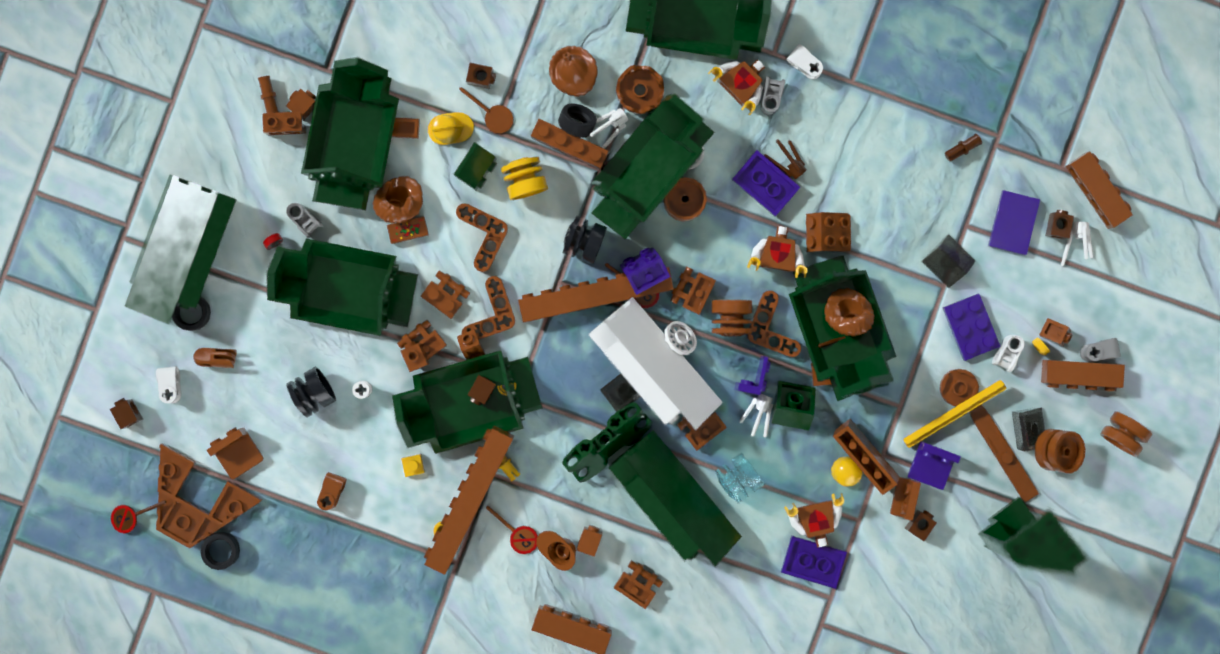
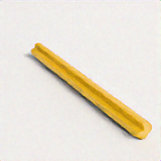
M1001 380L995 382L905 437L903 440L908 448L913 447L1005 391V384Z

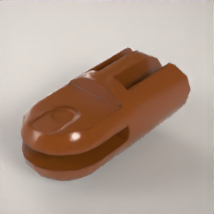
M199 348L193 354V359L201 367L234 368L237 350Z

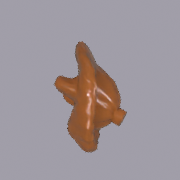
M566 46L556 51L549 62L551 82L561 92L570 96L579 97L586 95L595 85L598 74L597 62L582 47Z
M400 176L387 181L382 185V188L377 190L374 196L373 210L375 214L385 222L391 223L406 222L414 218V216L419 214L423 204L421 185L416 179L409 176Z
M850 288L838 289L832 292L827 300L825 320L829 323L830 327L840 334L856 336L866 333L874 323V311L871 303L861 293Z

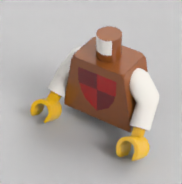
M756 60L751 66L745 61L741 63L735 61L712 68L708 74L713 73L715 75L713 81L715 82L718 79V83L742 106V111L744 108H747L750 111L748 115L753 113L761 100L763 91L761 82L763 79L758 74L765 68L759 60Z
M777 226L775 237L767 236L766 239L760 240L753 248L747 268L751 264L755 265V271L759 267L795 272V278H798V273H803L804 278L807 275V268L805 267L804 257L799 245L795 244V240L787 239L788 228Z
M842 493L839 499H835V495L832 494V501L828 500L798 508L792 503L793 508L791 510H788L785 506L784 509L788 514L791 526L800 535H805L806 538L815 537L817 547L827 546L826 534L834 532L842 515V505L844 504Z

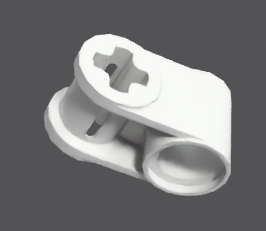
M798 44L786 59L794 68L802 72L809 79H817L823 71L822 63L801 44ZM814 66H816L817 70L811 73V67L813 68Z
M1017 335L1006 336L1001 347L996 352L992 364L1007 369L1009 373L1012 372L1025 345L1023 338ZM1015 338L1018 344L1016 348L1012 349L1010 341Z
M178 367L158 368L156 370V380L160 400L164 403H177L181 398L180 372ZM173 392V396L167 397V394Z

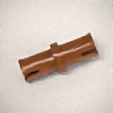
M270 76L259 77L258 81L262 92L260 96L261 100H264L266 112L278 113L275 100L276 92H273Z

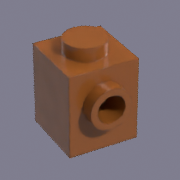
M300 88L299 91L296 90L289 98L290 101L286 105L292 112H301L302 120L304 121L314 110L316 96L309 90L304 92Z
M415 341L404 345L405 349L401 350L409 372L429 365L421 343L415 344Z

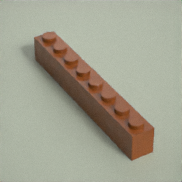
M666 267L670 275L669 278L637 295L625 273L615 275L616 278L608 280V277L598 278L597 283L590 284L589 281L578 283L579 287L562 286L559 287L560 291L552 292V289L540 291L541 295L533 296V293L522 295V299L518 300L523 322H529L625 301L632 297L638 298L674 290L669 267Z
M493 426L492 430L487 429L483 437L486 442L483 447H478L474 455L477 457L475 464L470 463L466 471L469 476L466 481H461L457 489L460 491L458 498L453 497L449 505L452 510L449 515L445 513L440 523L444 526L441 532L436 531L432 539L435 544L433 548L429 547L424 555V558L427 560L424 565L444 575L446 574L514 435L496 426Z

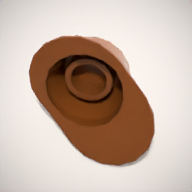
M543 531L539 534L536 544L542 555L559 570L568 571L571 569L576 560L574 543L570 539L562 538L552 531Z

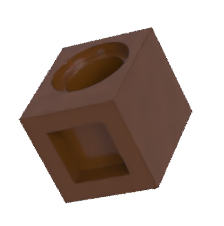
M470 62L466 83L490 89L491 84L494 85L496 73H493V67ZM480 72L487 74L486 79L483 81L477 79V75Z
M1057 210L1050 213L1045 236L1063 240L1070 239L1074 216L1068 215V211ZM1058 219L1063 221L1062 229L1057 227Z
M478 375L468 393V396L471 397L470 401L479 406L481 403L485 405L497 384L482 375Z
M120 399L110 409L120 429H126L143 420L133 399Z
M917 510L913 521L910 520L905 529L922 541H925L937 522L933 520L934 516L928 511L924 510L922 513ZM921 519H925V527L919 529L918 522Z

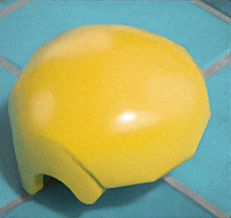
M848 456L839 457L831 467L833 479L844 487L854 486L863 475L862 470Z

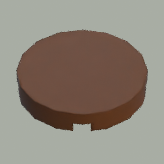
M954 369L943 376L939 389L945 402L952 406H958L976 395L979 391V385L976 377L971 372L963 369Z

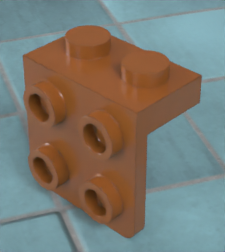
M830 212L806 214L807 252L850 251V214Z
M235 427L226 433L227 437L222 440L220 438L210 443L211 447L206 450L210 456L216 455L231 479H236L264 459L245 428L237 430Z

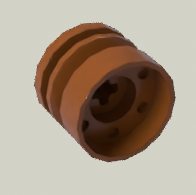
M712 300V313L720 315V319L712 320V324H720V328H712V333L722 336H742L752 333V328H743V324H752V320L744 319V315L752 313V300Z

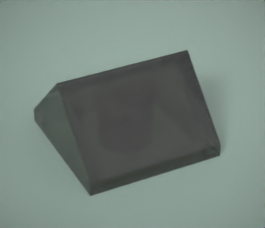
M948 234L921 262L946 287L950 288L968 273L975 260Z
M622 373L600 389L616 412L641 397Z
M1042 407L1012 411L1017 449L1022 451L1035 449L1038 437L1045 431Z

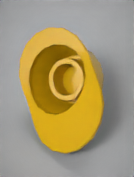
M461 112L435 116L428 126L430 138L439 145L464 142L471 137L474 130L472 119Z

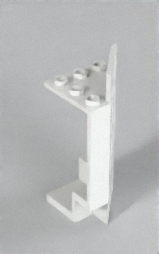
M633 297L589 334L665 425L668 422L670 424L674 423L679 418L677 414L681 412L690 424L697 429L723 403L685 357L670 349L671 347L665 341V334Z

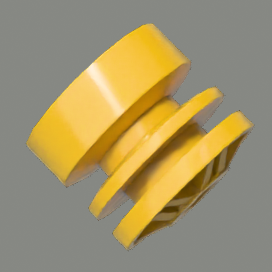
M539 157L517 159L500 168L502 174L511 173L503 177L504 181L514 182V184L507 187L510 201L533 196L548 190L545 176H535L536 173L542 170V166L533 167L540 163Z

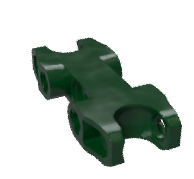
M636 402L629 403L614 413L608 419L607 427L592 440H582L573 447L564 457L562 464L569 473L573 472L572 474L580 483L586 482L600 473L607 466L608 458L624 445L631 446L641 439L651 428L653 422L645 413L643 414L642 409ZM631 409H637L635 415L632 417L628 416ZM641 420H646V425L644 427H637V424ZM577 458L578 461L573 466H568L570 459ZM587 468L586 475L579 477V472Z

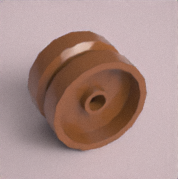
M681 178L663 199L664 208L668 215L675 220L682 222L691 221L697 218L704 210L707 201L706 191L702 184L695 179ZM687 196L689 198L688 202L684 203L682 197Z
M1117 411L1110 418V422L1114 427L1105 426L1100 433L1108 442L1134 457H1138L1143 450L1139 442L1147 443L1153 435L1150 430L1139 422Z
M1047 429L1041 433L1035 444L1036 461L1041 468L1048 471L1073 473L1082 466L1085 459L1086 448L1084 440L1074 431Z

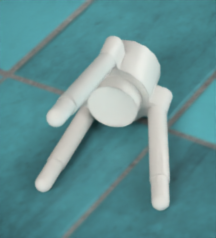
M621 108L616 111L612 110L608 114L597 118L596 123L609 118V121L593 131L590 137L598 134L611 124L615 128L618 126L601 148L605 149L618 133L626 127L625 123L629 119Z
M1088 222L1074 223L1070 239L1066 243L1061 266L1065 265L1073 235H1075L1076 239H1083L1084 258L1088 259V251L1090 258H1093Z
M763 394L758 395L757 398L754 397L752 403L741 417L739 422L743 423L756 405L755 409H758L759 413L751 436H755L763 412L767 411L763 434L764 437H767L771 410L774 405L771 404L773 398Z

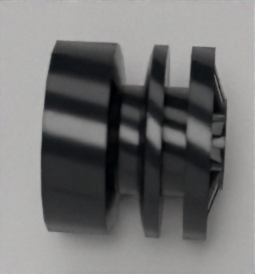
M576 216L567 230L563 254L567 255L572 247L574 248L572 257H575L580 250L582 251L581 260L594 264L607 227L595 223L592 229L589 230L587 229L588 220L585 219L581 227L579 226L581 217Z
M313 367L304 373L306 382L300 377H296L295 382L290 381L286 383L292 402L306 418L312 415V411L314 413L319 411L317 402L323 407H327L336 401L331 385L317 367Z

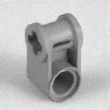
M766 76L761 102V110L764 114L773 115L778 110L784 91L785 80H773ZM772 101L775 104V108H767L766 102Z
M291 203L286 209L287 216L307 238H310L311 233L318 227L323 226L302 204ZM298 206L301 209V214L298 217H294L292 210Z
M1112 338L1085 345L1080 350V356L1084 361H1099L1121 357L1117 338Z

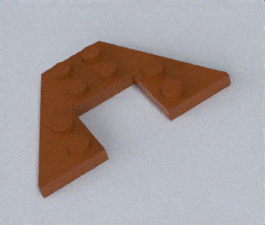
M163 443L159 445L158 503L164 500L167 503L157 507L158 519L156 521V530L189 549L263 500L231 481H227L210 513L177 496L196 462Z

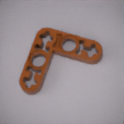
M460 204L456 209L457 217L487 232L474 259V267L480 272H486L491 268L507 235L508 226L504 221L469 204ZM468 207V212L473 215L474 211H477L473 218V222H470V216L465 215L464 217H461L462 213L460 212V210ZM480 215L487 217L488 221L484 226L477 224V218ZM491 219L495 220L493 224L496 226L503 224L504 232L496 234V229L492 227L490 231L487 230L491 224ZM488 241L496 243V249L492 252L486 249ZM482 251L493 255L491 259L487 257L485 261L488 264L487 267L483 266L480 269V264L477 262L478 260H483L485 256L481 254Z
M496 276L489 277L485 283L495 316L465 326L462 329V334L468 332V328L477 330L476 325L480 324V331L483 336H479V333H476L478 340L509 330L515 325V317L503 282ZM491 280L499 282L500 285L497 286L498 292L502 290L503 294L492 298L491 294H495L493 288H489V285L492 284ZM499 297L504 298L506 301L505 307L501 309L495 305V300ZM504 316L512 319L509 322L510 326L502 324L499 325L501 329L497 330V324L494 319L498 318V322L503 321ZM486 322H491L494 325V330L490 333L485 332L483 329V325Z
M766 291L759 300L752 324L749 327L752 328V332H756L757 326H754L756 322L758 325L765 326V329L760 328L759 334L761 338H757L756 341L753 340L754 336L751 333H748L747 337L754 344L789 357H795L801 352L799 342L768 330L779 298L774 291ZM770 294H772V298L775 299V301L770 302L768 308H772L771 312L767 309L760 308L761 305L766 306L767 300L764 298L765 296H769ZM762 311L768 314V320L764 323H761L757 318L758 314ZM772 336H776L779 339L777 347L769 345V339ZM783 339L786 340L784 343L786 345L794 343L797 351H793L790 354L787 348L783 347V351L779 350L783 345Z

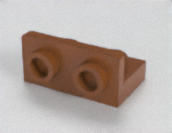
M301 112L263 113L262 115L263 133L267 135L306 134V126L302 124Z
M899 477L890 509L891 515L913 521L921 486L920 482Z

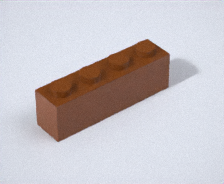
M538 119L531 134L533 140L600 171L609 154L608 150L582 138L572 136L561 128L541 119Z
M1089 151L1065 167L1107 229L1115 228L1133 215L1131 207L1121 198V192L1118 187L1109 180L1108 172L1100 167L1097 156Z
M1042 360L1041 383H1047V387L1059 388V384H1066V388L1078 389V385H1083L1087 390H1097L1099 386L1105 387L1104 391H1116L1117 388L1124 387L1125 365Z
M851 419L835 429L834 439L882 495L898 485L900 476Z
M548 604L539 606L532 625V631L597 654H605L612 635V630H609V626L598 623V625L592 624L591 620L585 617H580V619L572 617L573 614L568 611L562 610V613L555 611V607Z

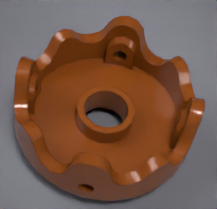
M632 65L628 67L617 81L616 94L618 101L627 111L634 114H646L655 110L664 95L663 78L650 66ZM636 86H644L646 92L643 95H637L634 91Z

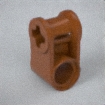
M330 472L326 474L317 499L320 509L330 510L336 507L344 490L346 478ZM329 497L331 504L326 506L324 499Z

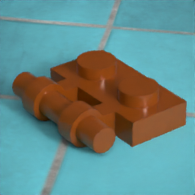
M686 266L684 272L679 276L680 281L676 289L674 288L672 291L673 296L670 301L677 304L679 299L682 298L685 300L683 308L700 315L716 280L698 272L696 278L690 277L693 269ZM687 282L693 284L688 294L683 292Z
M439 270L435 277L441 280L440 283L437 285L431 281L420 297L452 319L463 305V303L457 300L458 297L461 295L467 299L470 292L465 289L464 285H459L452 280V276L447 273L444 274ZM446 285L454 290L452 295L444 290Z
M428 320L422 324H417L412 332L403 335V339L397 343L402 349L404 345L413 342L421 334L424 339L419 343H421L428 360L447 346V344L436 330L430 334L426 331L432 326Z
M716 412L711 414L697 429L685 417L681 418L682 421L677 424L681 431L685 427L691 430L685 436L696 451L727 428Z
M631 560L627 567L633 570L632 574L629 575L624 571L613 588L646 609L656 594L650 588L653 584L660 588L663 581L654 572L650 573L644 569L642 564H637ZM638 575L647 579L645 585L636 579Z

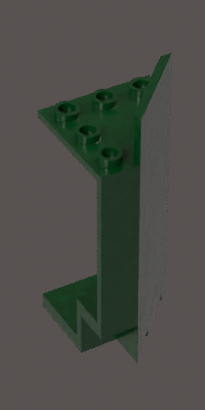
M630 0L625 32L644 34V38H647L646 46L737 60L739 49L761 53V49L764 48L771 16V0Z
M359 57L334 61L330 83L318 86L301 174L308 176L309 180L316 181L312 202L366 211L369 192L373 191L374 188H382L399 98L389 95L392 78L388 77L389 70Z
M668 94L654 112L649 113L591 182L595 186L593 190L604 197L591 214L626 240L640 222L644 223L696 161L704 151L702 147L715 132L676 94Z
M306 238L301 251L277 247L266 272L267 300L289 304L291 319L381 336L383 329H387L388 323L408 327L418 274L399 271V264H396L397 256Z
M844 256L807 266L806 278H804L803 273H798V278H795L798 287L789 294L818 381H831L837 401L869 392L875 388L888 386L894 380L887 361L897 356L866 270L858 271L857 268L849 270ZM850 288L861 293L871 303L874 311V323L866 333L846 336L830 327L829 323L825 320V306L832 292L838 289ZM844 336L846 337L828 346H824L821 348L818 346L821 343H824L835 338H841Z
M501 350L413 375L414 390L392 396L396 425L406 447L410 448L430 442L435 454L482 441L487 429L492 430L493 426L508 433L524 429L522 423L525 420L524 414L543 408L528 357L509 362L508 357H504ZM478 375H482L497 384L485 405L481 403L480 406L471 402V397L468 396ZM505 385L507 395L501 394L497 386Z
M654 430L609 464L610 471L624 486L627 493L684 561L694 559L699 554L698 550L701 549L716 567L742 537Z
M1020 497L1015 498L987 519L990 525L978 533L986 544L984 547L1020 567L1079 575L1074 569L1088 559L1051 509L1036 519Z

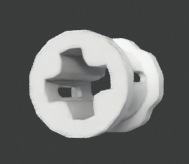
M367 381L357 382L354 384L352 392L355 397L360 399L369 397L372 393V385ZM362 386L367 389L366 392H363V395L362 392L358 391V388Z

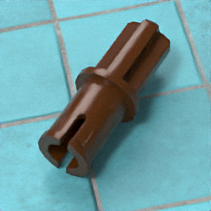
M974 134L965 141H959L958 145L944 153L945 157L951 162L963 154L967 155L970 150L981 145L982 140L978 134Z

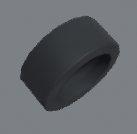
M575 103L565 105L558 119V124L563 131L579 138L590 136L597 122L593 111Z
M200 296L198 304L202 309V316L198 322L193 324L184 322L180 316L181 307L178 306V303L174 309L172 320L176 326L183 330L194 331L201 329L208 323L211 315L210 306L207 301Z
M215 533L203 542L200 551L201 558L205 565L211 569H226L238 559L240 553L239 543L229 533ZM216 540H225L231 546V556L225 562H217L210 556V546Z

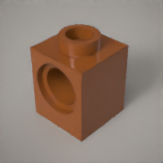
M589 525V527L584 526L577 551L595 557L602 537V532H599L600 528Z

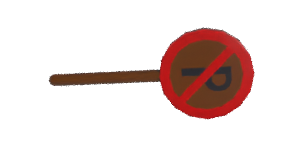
M164 500L137 512L127 505L117 506L111 513L112 526L120 533H129L134 530L138 515L160 507L167 502Z

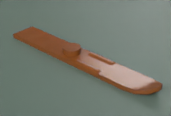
M980 405L970 411L974 424L1023 502L1025 503L1038 495L1037 489L987 410Z

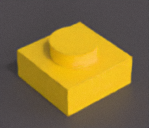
M421 454L401 458L405 477L425 473Z

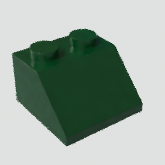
M474 142L453 175L476 191L478 188L481 189L486 183L487 179L485 177L488 172L492 173L497 166L495 162L497 158Z
M778 380L771 423L809 431L815 413L816 388Z

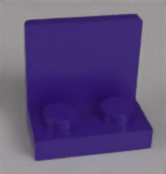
M653 247L641 250L639 255L628 257L620 264L636 295L670 277L660 255Z
M760 357L755 386L754 382L741 379V383L736 382L735 390L761 395V391L765 392L767 381L764 380L765 373L769 372L771 364L768 361V357Z
M920 442L907 477L944 490L954 462L959 463L961 456Z

